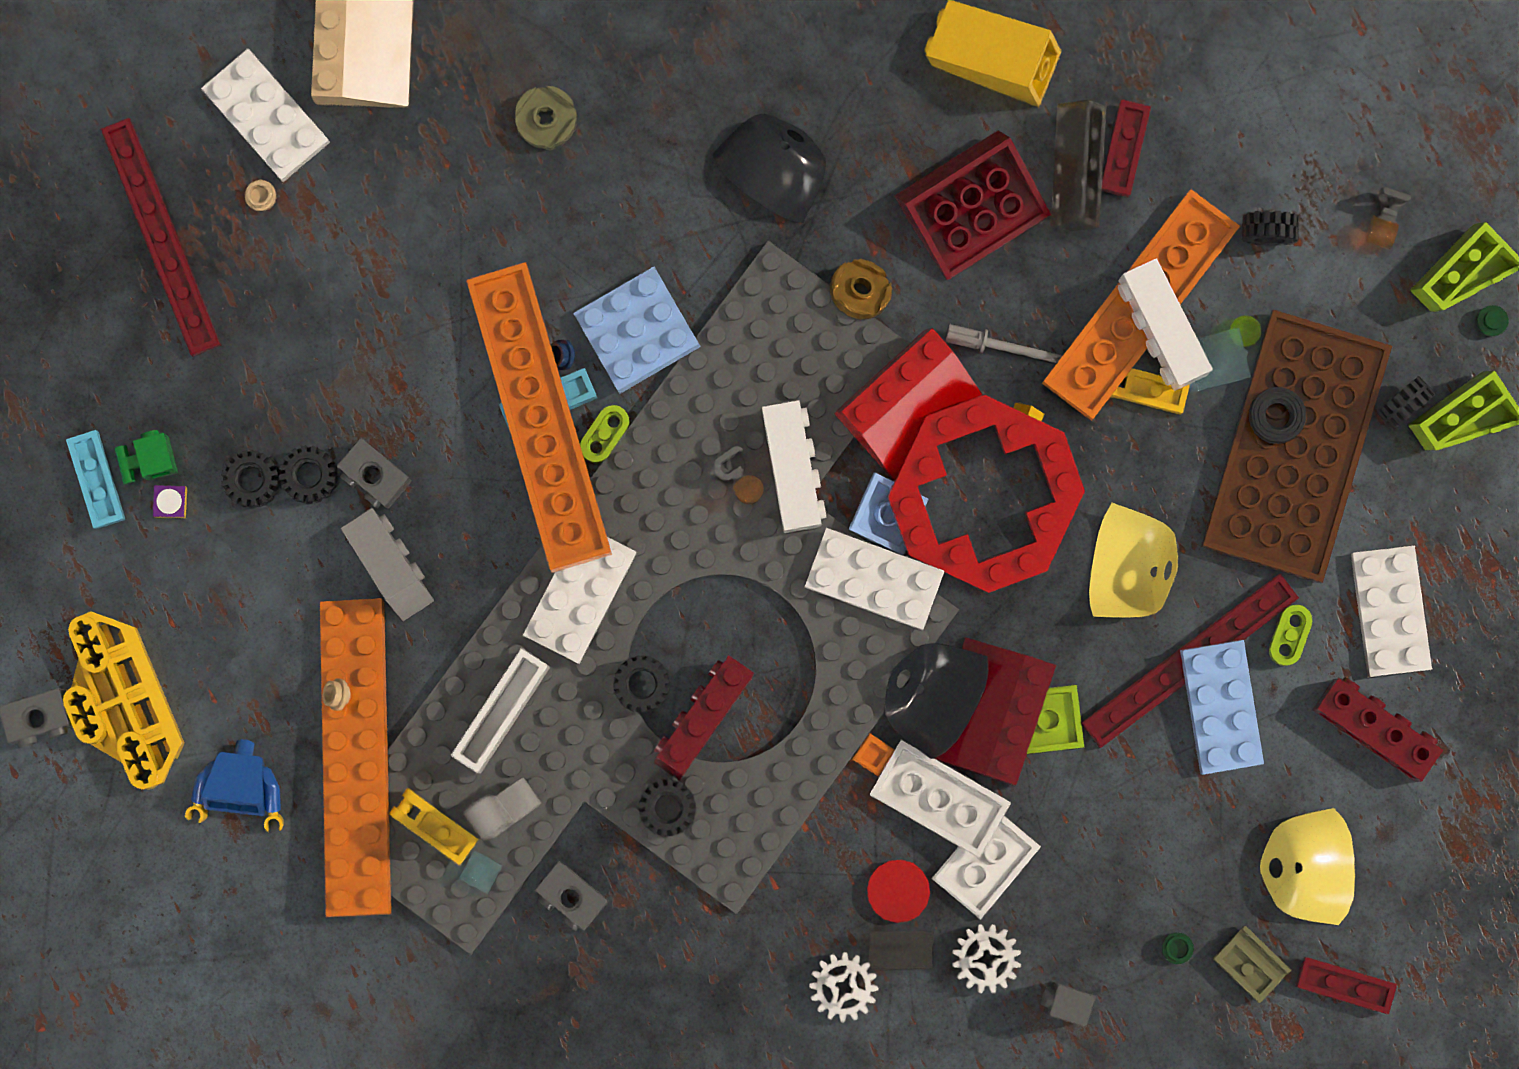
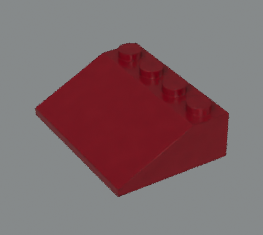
M999 130L895 195L907 220L947 280L1051 215L1011 138Z
M965 637L962 649L988 656L989 672L986 688L974 714L957 742L945 753L934 759L1016 786L1056 665Z

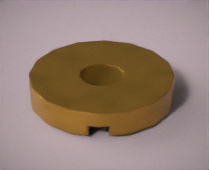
M857 259L853 260V262H845L839 266L831 279L830 293L832 301L838 309L849 317L870 319L881 314L891 300V282L889 284L886 278L887 274L881 267L873 262ZM860 283L865 285L869 293L859 294L854 289V284Z

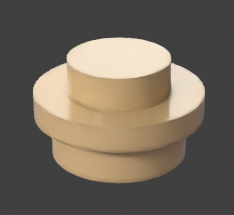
M257 180L246 188L245 200L253 210L266 211L274 205L276 191L269 182Z
M335 679L325 684L323 702L326 706H330L332 710L338 711L344 708L349 702L351 695L347 682L344 679Z

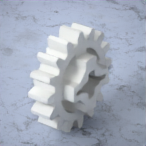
M979 924L975 934L970 929H967L966 934L968 938L966 940L957 939L958 943L962 945L961 949L952 951L953 954L959 956V960L952 963L953 967H961L962 969L957 975L958 979L967 977L966 986L968 988H971L975 983L978 984L977 989L979 993L983 992L985 986L989 987L991 993L996 992V984H1000L1003 988L1008 987L1005 979L1007 977L1011 979L1016 978L1012 968L1021 967L1020 963L1014 961V957L1020 955L1021 951L1012 950L1011 947L1016 942L1015 938L1006 940L1007 930L1003 929L997 934L995 933L996 927L993 924L990 925L988 931H985L982 924ZM989 937L997 939L1005 949L996 950L993 948ZM977 940V948L974 953L966 956L969 946ZM984 950H987L992 955H1001L991 960L989 967H986L982 962H972L982 957ZM1007 961L1004 971L996 977V969L999 964ZM977 967L980 969L985 980L973 976L968 968Z
M843 952L841 960H837L835 955L831 954V963L827 964L821 960L819 963L823 968L822 971L812 972V975L818 979L817 982L809 984L810 988L817 989V993L811 996L812 1001L820 1000L822 1002L817 1009L821 1012L827 1008L829 1010V1019H832L835 1013H837L841 1022L845 1021L846 1014H850L854 1020H857L856 1011L861 1010L867 1014L866 1002L875 1003L876 1001L870 996V992L877 991L878 986L871 985L870 981L877 976L875 973L867 974L866 971L870 964L866 962L860 966L858 964L860 956L855 955L851 961L848 960L847 952ZM837 966H846L841 974L833 976L828 973ZM857 971L863 976L865 990L857 987L855 981ZM851 973L848 978V984L852 987V991L850 993L844 992L837 1001L839 989L835 984L837 981L843 982L848 977V974ZM823 984L831 988L833 996L830 1003L824 997ZM852 998L859 1000L852 1007L841 1008L846 1000Z

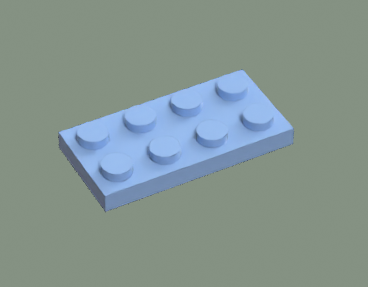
M1244 640L1180 650L1200 774L1204 775L1264 764Z

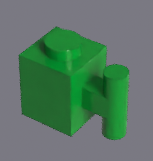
M159 430L140 434L141 439L133 441L136 455L129 456L127 445L115 447L124 485L136 482L133 470L139 468L142 477L146 480L178 473L169 436L165 433L159 434Z

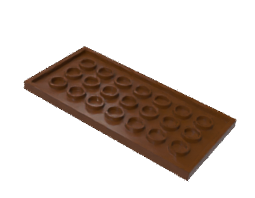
M1274 309L1271 311L1201 547L1320 584L1323 583L1391 353V345ZM1273 387H1283L1295 392L1303 401L1306 409V422L1302 431L1294 439L1282 444H1273L1262 440L1254 433L1249 422V409L1253 400L1264 390ZM1272 404L1266 410V420L1273 427H1283L1289 421V411L1282 404Z

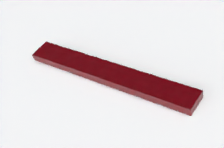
M127 118L102 128L101 132L190 355L194 357L221 346L132 120Z
M1279 573L1081 723L1097 746L1102 748L1185 685L1180 650L1245 640L1299 599V597L1281 573Z

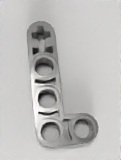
M523 777L497 796L483 798L465 811L464 814L482 840L496 837L542 803Z

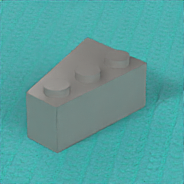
M371 508L341 528L381 594L402 621H405L434 602V599L421 581L425 578L422 571L415 562L410 564L406 558L410 554L400 538L394 540L390 532L395 529L385 514L379 517L374 509Z

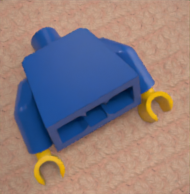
M245 739L237 740L234 753H218L215 761L209 762L196 775L191 797L193 806L189 807L185 812L187 820L192 819L194 809L200 812L199 823L207 819V810L264 816L266 811L269 815L264 821L265 830L269 832V820L276 819L279 821V831H281L284 826V819L278 814V811L281 810L280 787L272 770L264 765L263 758L253 756L255 744L252 741Z

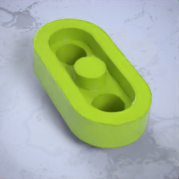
M616 405L605 407L588 429L580 443L583 456L587 461L591 463L603 462L608 458L629 427V417L623 408ZM612 417H617L620 420L619 425L615 428L608 425V420ZM593 443H600L602 445V450L599 453H593L590 450Z
M1301 605L1289 606L1282 611L1269 645V655L1272 661L1280 666L1292 665L1301 657L1312 626V615L1306 607ZM1294 615L1299 618L1300 624L1298 627H1293L1290 624L1291 616ZM1281 645L1288 646L1289 654L1287 656L1280 654L1279 648Z

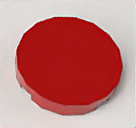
M901 859L887 861L878 866L870 876L867 887L868 901L874 912L883 919L895 923L907 922L919 916L927 906L930 896L929 881L923 870L912 862Z

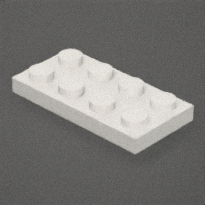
M249 49L201 88L282 182L330 143L326 136Z
M826 528L805 588L923 631L944 571Z
M609 537L607 538L612 555L555 572L523 636L580 664L637 554L636 551Z
M1415 545L1352 553L1351 561L1367 676L1376 677L1431 670L1432 665Z
M902 740L870 793V796L978 858L983 854L1011 805V802L936 759H930L921 751Z

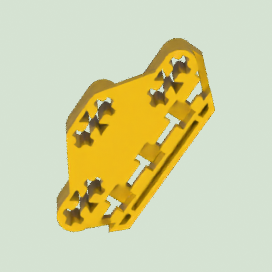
M92 611L74 618L69 624L68 631L79 658L72 686L64 694L63 703L75 734L82 742L91 744L121 762L133 786L139 789H154L158 785L165 783L174 759H178L184 740L137 628ZM83 624L92 627L88 631L90 641L96 643L100 641L101 645L94 644L93 648L97 654L104 656L100 660L101 666L92 664V661L96 658L93 649L83 648V645H91L86 636L80 635V632L84 630ZM109 625L120 628L118 636L121 644L116 645ZM132 657V660L129 662L138 681V684L134 686L125 664H117ZM78 694L86 696L87 700L82 702L85 711L91 713L94 711L96 716L87 715L88 719L78 718L77 715H86L84 709L81 706H76L74 703L78 700ZM148 697L149 700L146 703L155 722L152 726H150L142 705H134V703ZM89 722L98 725L99 729L94 731L95 737L86 733L90 729ZM166 738L163 744L166 751L169 752L166 761H164L158 744L151 746L152 743ZM131 739L140 743L136 747L138 757H148L149 761H141V764L145 770L152 771V775L148 776L149 782L139 778L143 774L141 765L131 764L130 760L138 761L136 753L127 749L131 745Z

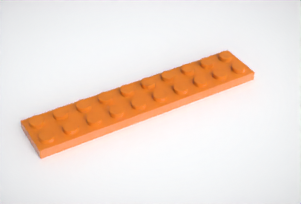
M526 262L468 279L467 284L550 571L552 573L612 555Z
M376 598L320 602L326 917L391 914L384 600ZM344 679L350 688V700L343 709L339 711L332 710L330 706H326L323 702L324 686L328 681Z

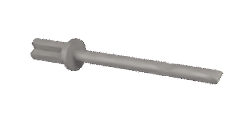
M949 324L945 342L978 349L979 353L982 354L985 347H990L1053 363H1058L1063 356L987 338V329L982 332Z

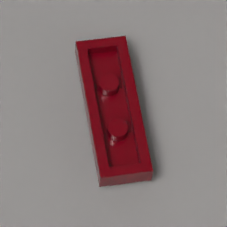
M1121 99L1099 191L1130 197L1151 106Z
M1303 957L1295 987L1389 1015L1397 984L1312 958Z

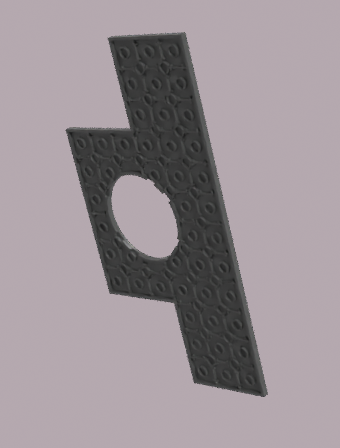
M767 241L697 335L696 340L700 348L679 359L623 434L611 454L602 462L590 479L607 537L636 551L637 554L580 664L523 636L555 572L552 573L550 571L542 543L388 749L389 812L394 806L397 807L404 798L402 794L409 788L479 839L463 863L458 865L389 815L391 896L470 955L473 954L584 802L737 914L884 714L887 684L892 669L919 646L936 643L959 611L958 608L936 593L922 631L805 588L826 528L864 542L866 541L848 530L849 528L827 512L826 518L821 519V527L784 533L762 407L800 401V407L807 408L810 426L804 427L806 439L812 438L815 457L810 458L812 470L818 469L821 483L854 438L834 412L909 343L876 318L857 319L849 317L840 311L832 301L830 285L770 241ZM734 446H739L743 449L742 453L737 454L723 464L727 470L741 466L743 475L747 476L733 485V479L723 481L716 477L714 463L719 456ZM718 575H733L756 581L784 598L800 616L809 632L816 664L815 684L810 703L803 717L791 733L773 748L760 755L734 762H710L695 759L679 781L688 787L696 802L695 818L688 829L678 835L668 837L657 835L646 828L640 818L639 802L641 796L649 785L659 780H678L654 764L658 756L654 750L661 739L647 726L639 712L627 709L617 699L613 685L615 673L618 667L629 659L635 633L647 612L659 599L677 586L693 579ZM522 648L548 665L550 669L481 774L477 773L451 755ZM908 669L903 670L898 675L897 686L899 688H903L910 678ZM524 777L542 804L496 837L482 840L464 812L487 796H497ZM670 795L662 796L656 802V814L662 820H673L680 812L679 801ZM414 805L407 815L415 819L421 810ZM323 836L322 839L319 841V842H320L321 844H323V845H324V836Z

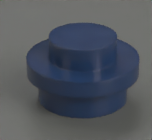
M559 339L551 344L558 370H568L574 362L575 351L568 340Z

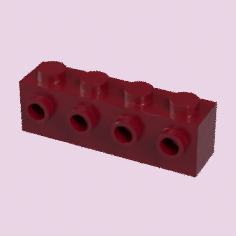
M729 655L724 662L718 659L708 673L712 678L706 688L702 685L698 687L690 699L694 703L688 713L684 710L681 711L672 724L676 728L670 739L664 735L654 750L658 754L654 764L678 781L682 779L754 675V672Z
M1346 677L1343 680L1340 678L1333 679L1312 711L1413 781L1422 782L1443 752L1441 748L1436 746L1438 740L1424 731L1419 734L1410 728L1412 722L1398 713L1393 716L1384 710L1386 704L1372 695L1367 698L1358 692L1360 687Z

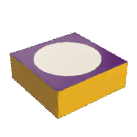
M154 485L153 517L186 518L187 487Z

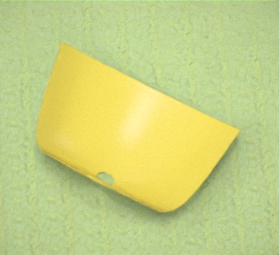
M1111 503L1098 532L1091 569L1089 599L1093 617H1143L1155 614L1163 607L1178 569L1175 533L1170 527L1150 516ZM1169 561H1171V574L1170 577L1167 580H1165L1164 570L1166 564ZM1153 567L1158 568L1156 577H1152L1150 574Z
M1335 808L1288 819L1277 826L1269 838L1262 855L1260 871L1273 901L1284 913L1303 920L1339 925L1349 912L1354 898L1355 883L1353 844L1346 822ZM1274 858H1278L1283 866V872L1279 878H1274L1269 871L1270 862ZM1296 862L1302 864V872L1296 873Z

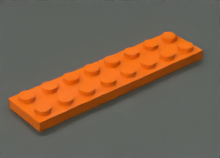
M1190 189L1128 271L1157 258L1181 305L1239 229L1240 225ZM1120 283L1117 284L1042 383L1091 421L1147 349L1146 341L1148 339L1143 329L1139 330L1136 327L1132 318L1134 311L1129 301L1125 302L1119 293L1118 285Z

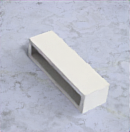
M1157 258L1124 273L1118 280L1120 283L1118 285L1119 293L1125 302L1129 301L1134 311L1132 313L1133 321L1139 330L1143 329L1148 339L1146 341L1147 349L1153 358L1157 357L1162 367L1160 368V374L1167 386L1171 385L1173 390L1176 391L1206 377L1213 369Z
M800 401L762 407L784 533L821 527V519L826 518L824 501H817L815 488H820L821 484L818 469L812 470L810 458L815 457L813 440L812 438L806 439L804 427L810 426L807 408H801Z
M521 648L451 756L481 774L550 667Z

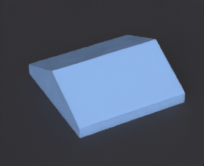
M873 473L848 530L871 543L904 556L906 548L887 498L894 482L877 473ZM921 495L924 505L926 506L928 498Z

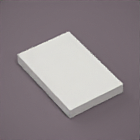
M1004 816L980 858L958 846L931 879L981 920L1041 846Z

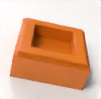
M869 733L852 760L878 777L895 750Z

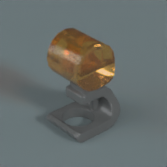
M1382 187L1378 194L1380 215L1372 217L1366 235V242L1391 249L1399 228V224L1395 221L1398 214L1397 209L1410 201L1411 195Z
M734 446L716 459L714 473L716 477L723 481L733 479V491L736 497L742 503L752 505L761 499L763 484L759 478L753 475H743L741 466L730 470L725 469L723 464L743 451L739 446Z

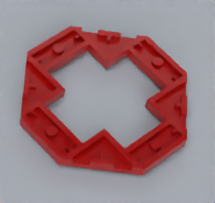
M980 395L924 416L913 444L910 446L897 478L887 495L907 554L988 593L1048 571L1085 492L1065 433L987 395ZM994 425L1005 454L1034 444L1053 502L1025 511L1035 540L1034 542L978 562L967 533L941 543L937 542L918 486L947 476L937 448L938 445Z

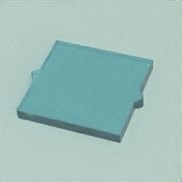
M1240 328L1197 338L1213 369L1206 377L1196 381L1198 391L1252 378L1246 357L1249 352L1244 349Z

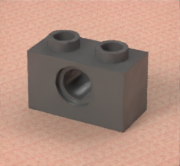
M362 438L359 439L337 465L343 472L339 477L353 489L357 484L367 492L363 497L377 509L381 504L389 509L412 482L407 475ZM372 468L379 469L380 479L374 484L366 483V472Z
M58 688L1 705L0 716L8 743H18L19 748L38 743L37 737L48 734L51 739L68 734L67 728L73 726L63 703L66 690ZM40 710L44 714V723L40 727L35 728L31 723V717L36 711Z
M558 861L535 890L540 895L537 901L550 911L557 908L564 914L561 920L574 931H577L579 927L585 931L609 902L605 896L562 861ZM573 889L578 893L579 902L575 907H567L563 904L562 894L565 890Z
M1053 982L1051 988L1046 986L1042 995L1041 1005L1045 1007L1043 1012L1050 1016L1086 1027L1096 996Z

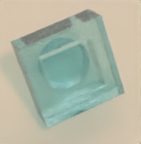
M474 851L459 879L488 894L503 865Z

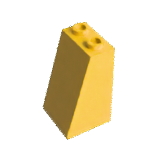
M948 0L946 7L942 8L938 14L936 22L938 27L934 37L930 36L926 44L925 53L931 65L1039 107L1061 54L1052 31Z

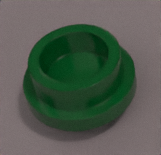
M1487 306L1477 316V326L1484 335L1495 337L1502 334L1508 327V315L1499 306Z
M1171 933L1162 943L1163 956L1173 964L1186 963L1193 955V942L1183 933Z

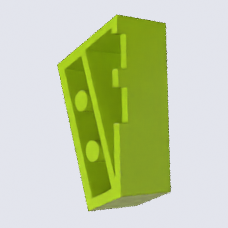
M1487 222L1473 224L1410 291L1430 312L1442 311L1519 271V256Z
M1482 371L1413 420L1408 426L1425 450L1437 451L1519 425V406L1495 371Z

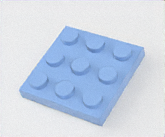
M655 267L650 268L574 313L619 393L626 391L700 348L698 341Z

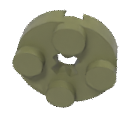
M546 86L530 89L520 98L516 105L515 123L519 134L527 143L534 147L546 150L555 149L557 146L564 144L572 136L576 128L577 113L573 101L568 94L557 87ZM548 110L552 111L551 117L553 122L550 124L545 123L544 125L540 124L541 118L538 114L541 111L543 113H547Z

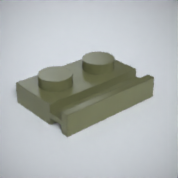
M1245 925L1212 958L1257 1003H1261L1282 981L1285 975L1291 971Z

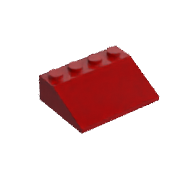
M933 328L922 331L836 410L834 414L895 482L905 456L920 429L919 427L924 416L983 394L952 349Z

